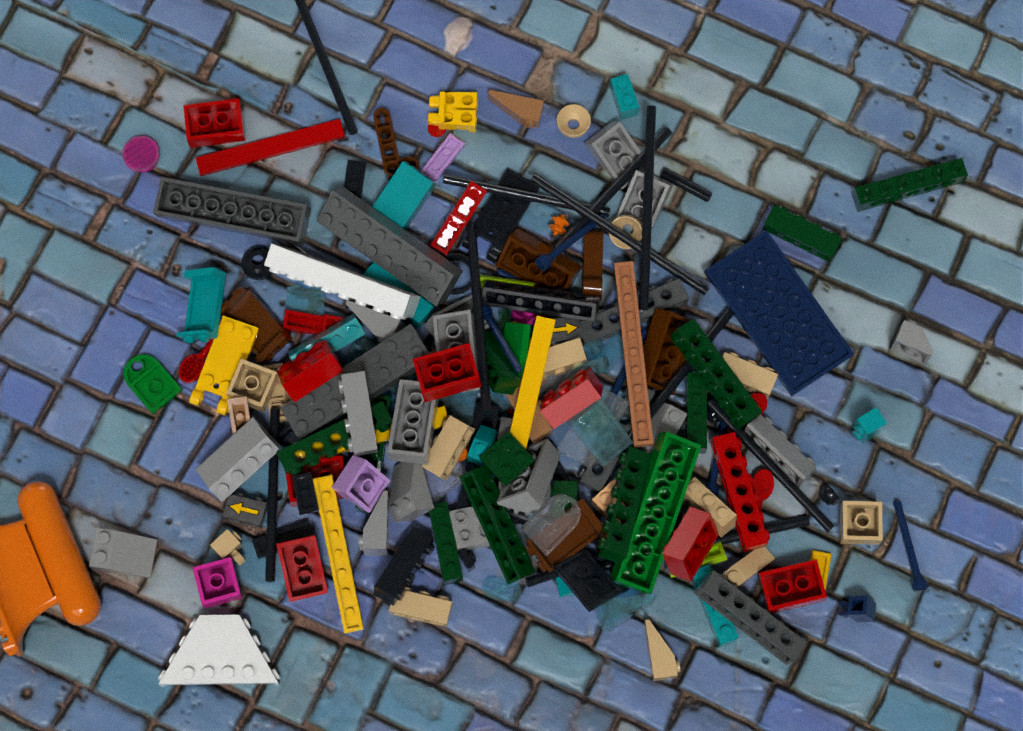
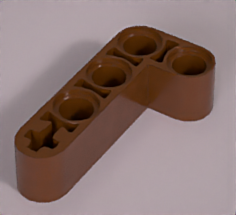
M384 108L377 109L374 112V124L386 179L388 181L391 180L394 174L388 171L392 168L398 169L403 161L414 165L420 171L419 161L415 157L399 158L390 113ZM382 117H384L385 125L383 126L381 124L380 119ZM384 134L390 135L388 139L381 138ZM388 151H392L394 153L392 156L385 155V153Z
M591 230L584 235L582 294L600 296L601 302L604 231Z

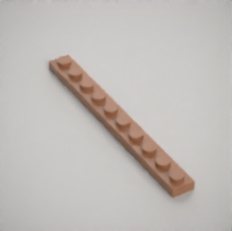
M633 261L614 263L633 443L634 447L653 446Z

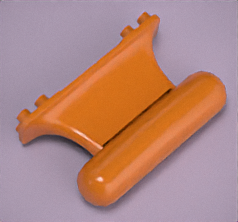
M41 481L28 483L18 494L17 502L23 519L0 525V635L2 639L8 638L7 641L2 642L5 653H8L10 657L15 654L18 657L24 655L23 637L27 628L40 614L49 608L59 604L66 621L76 626L90 624L97 619L101 611L100 598L55 490L51 485Z

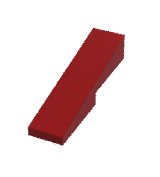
M470 181L429 247L443 256L447 255L487 190Z
M285 309L282 326L287 332L318 335L345 318L326 314L320 316Z

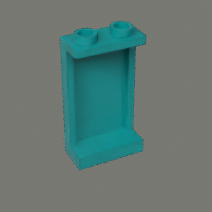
M215 267L185 270L184 278L191 281L184 332H177L176 335L183 339V342L194 343L197 340L209 342V339H217L226 277L225 272Z

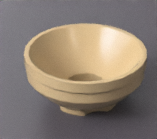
M567 105L558 113L557 126L559 131L566 137H581L590 127V114L580 105ZM575 120L579 123V127L577 129H570L568 123Z
M622 215L612 222L613 225L624 231L623 226L625 224H630L634 231L628 235L641 242L642 224L637 218L631 215ZM609 234L611 241L617 247L631 249V247Z

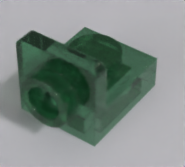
M503 308V312H499V323L501 325L497 326L504 336L505 322H511L510 309Z

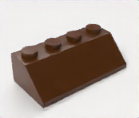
M519 228L509 236L495 265L523 281L535 283V287L566 292L569 291L582 268V265L560 254L553 260L551 267L546 271L540 270L535 263V259L541 254H549L554 249Z
M655 309L643 346L648 388L662 391L685 362L683 353L674 345L670 335L689 322L690 319L671 311Z

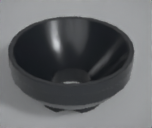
M255 246L244 253L241 265L247 277L253 280H264L273 274V272L269 271L270 267L264 266L269 249ZM254 256H262L263 262L260 265L253 264L252 259Z

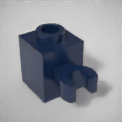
M868 595L849 596L848 603L845 601L839 602L841 607H846L844 612H838V615L842 618L850 617L855 622H875L876 602Z

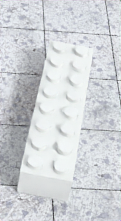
M271 244L264 266L270 267V272L286 275L287 278L295 281L304 280L303 284L311 287H321V291L330 294L339 293L338 297L342 299L356 300V304L365 307L373 306L372 310L380 313L389 314L390 312L391 317L399 320L414 317L421 297L284 245Z

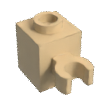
M228 529L225 530L210 544L211 548L221 559L232 557L239 566L245 562L242 555L237 552L242 547L239 542L242 539L235 531L231 533Z

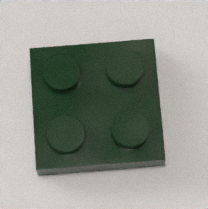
M509 431L479 457L505 487L535 462L534 458Z

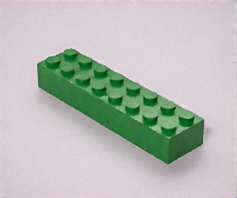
M660 432L658 434L650 457L627 558L620 564L614 563L610 575L615 583L643 594H652L664 559L662 554L663 548L670 541L702 445L669 432Z

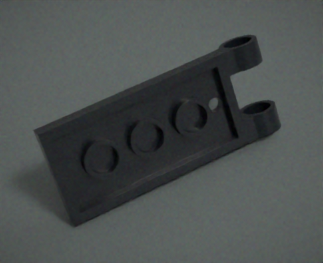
M508 168L498 183L501 186L538 193L540 187L530 182L529 179ZM497 194L491 195L475 222L477 239L480 237L494 245L487 256V260L494 264L497 263L509 236L516 230L532 203L531 201ZM467 236L462 244L466 249H468Z

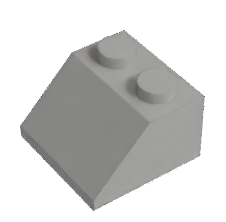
M904 320L896 334L890 351L926 365L933 354V350L924 330L918 326V323Z

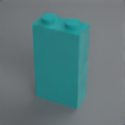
M403 161L372 207L404 230H407L438 183L410 163Z

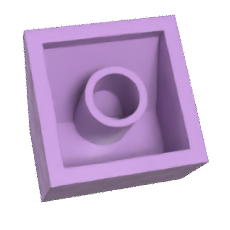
M352 456L332 486V489L346 500L370 513L391 480L367 460Z

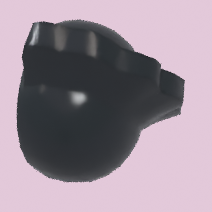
M707 406V421L712 423L714 427H717L718 422L721 420Z
M824 483L820 488L819 494L822 501L827 505L834 506L840 503L835 491Z

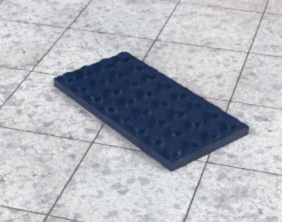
M767 230L704 271L769 366L778 374L777 377L791 397L854 356L849 345Z

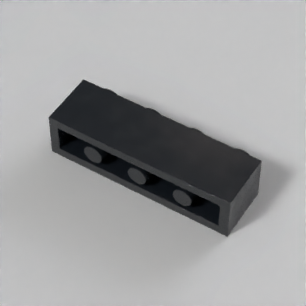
M413 526L374 585L373 595L393 606L398 600L401 601L406 592L405 588L407 585H412L416 576L415 573L423 568L425 564L424 559L427 555L430 556L435 548V545H433L434 536Z

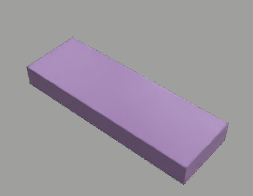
M450 133L421 169V172L437 182L464 148L465 143Z

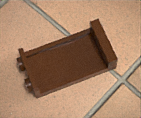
M240 287L233 292V297L229 301L227 300L222 303L220 316H226L260 329L252 351L256 354L254 359L259 364H267L292 337L250 288Z
M582 498L574 506L526 540L527 546H525V549L531 557L535 555L538 559L537 565L543 573L547 571L549 574L554 570L555 565L575 555L604 533L602 531V523Z

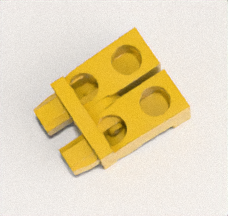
M440 92V96H430L429 107L439 108V113L428 114L429 125L438 126L441 130L457 129L476 133L477 92Z

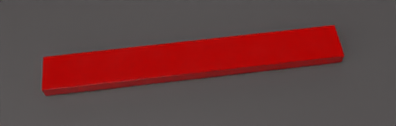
M337 119L203 155L195 159L200 177L339 140L345 138L341 121Z

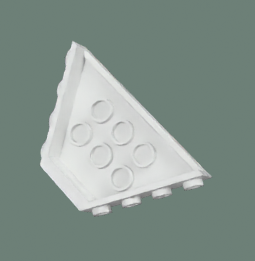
M199 615L197 619L194 618L189 626L190 632L187 636L184 635L179 643L181 647L177 653L174 652L168 662L170 663L168 669L161 672L158 680L161 687H166V685L213 684L279 685L277 680L280 677L275 668L271 670L267 664L271 661L266 652L261 653L258 646L261 643L257 636H251L248 630L251 626L246 617L242 619L240 615Z

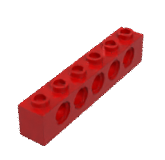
M735 432L713 437L710 444L729 507L737 515L735 527L742 550L747 552L766 547L769 543L770 535L763 526L764 515L757 506V503H759L757 493L752 490L753 480L751 474H748L746 470L747 460L740 450L742 448L741 440L739 437H736ZM725 452H732L734 454V458H728L725 455ZM731 470H738L740 476L734 477L731 474ZM743 488L746 494L739 495L736 489ZM742 507H749L751 509V513H744L742 511ZM750 524L754 525L757 532H750L747 526Z

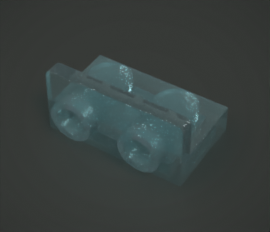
M292 285V287H287L285 309L323 316L326 294L318 287L306 289L300 285Z

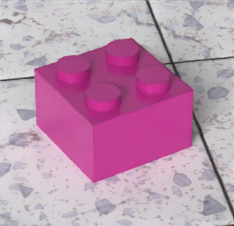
M231 557L193 567L199 596L204 609L243 599L234 562Z

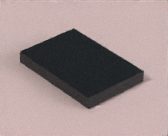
M586 548L554 566V571L588 612L621 594V589Z

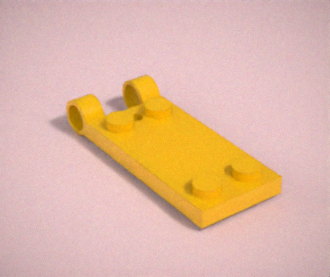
M226 316L222 317L218 329V337L213 340L189 403L200 406L207 391L222 397L218 403L216 413L224 416L228 414L227 390L240 360L248 361L259 333V328ZM219 384V388L215 389L214 385Z

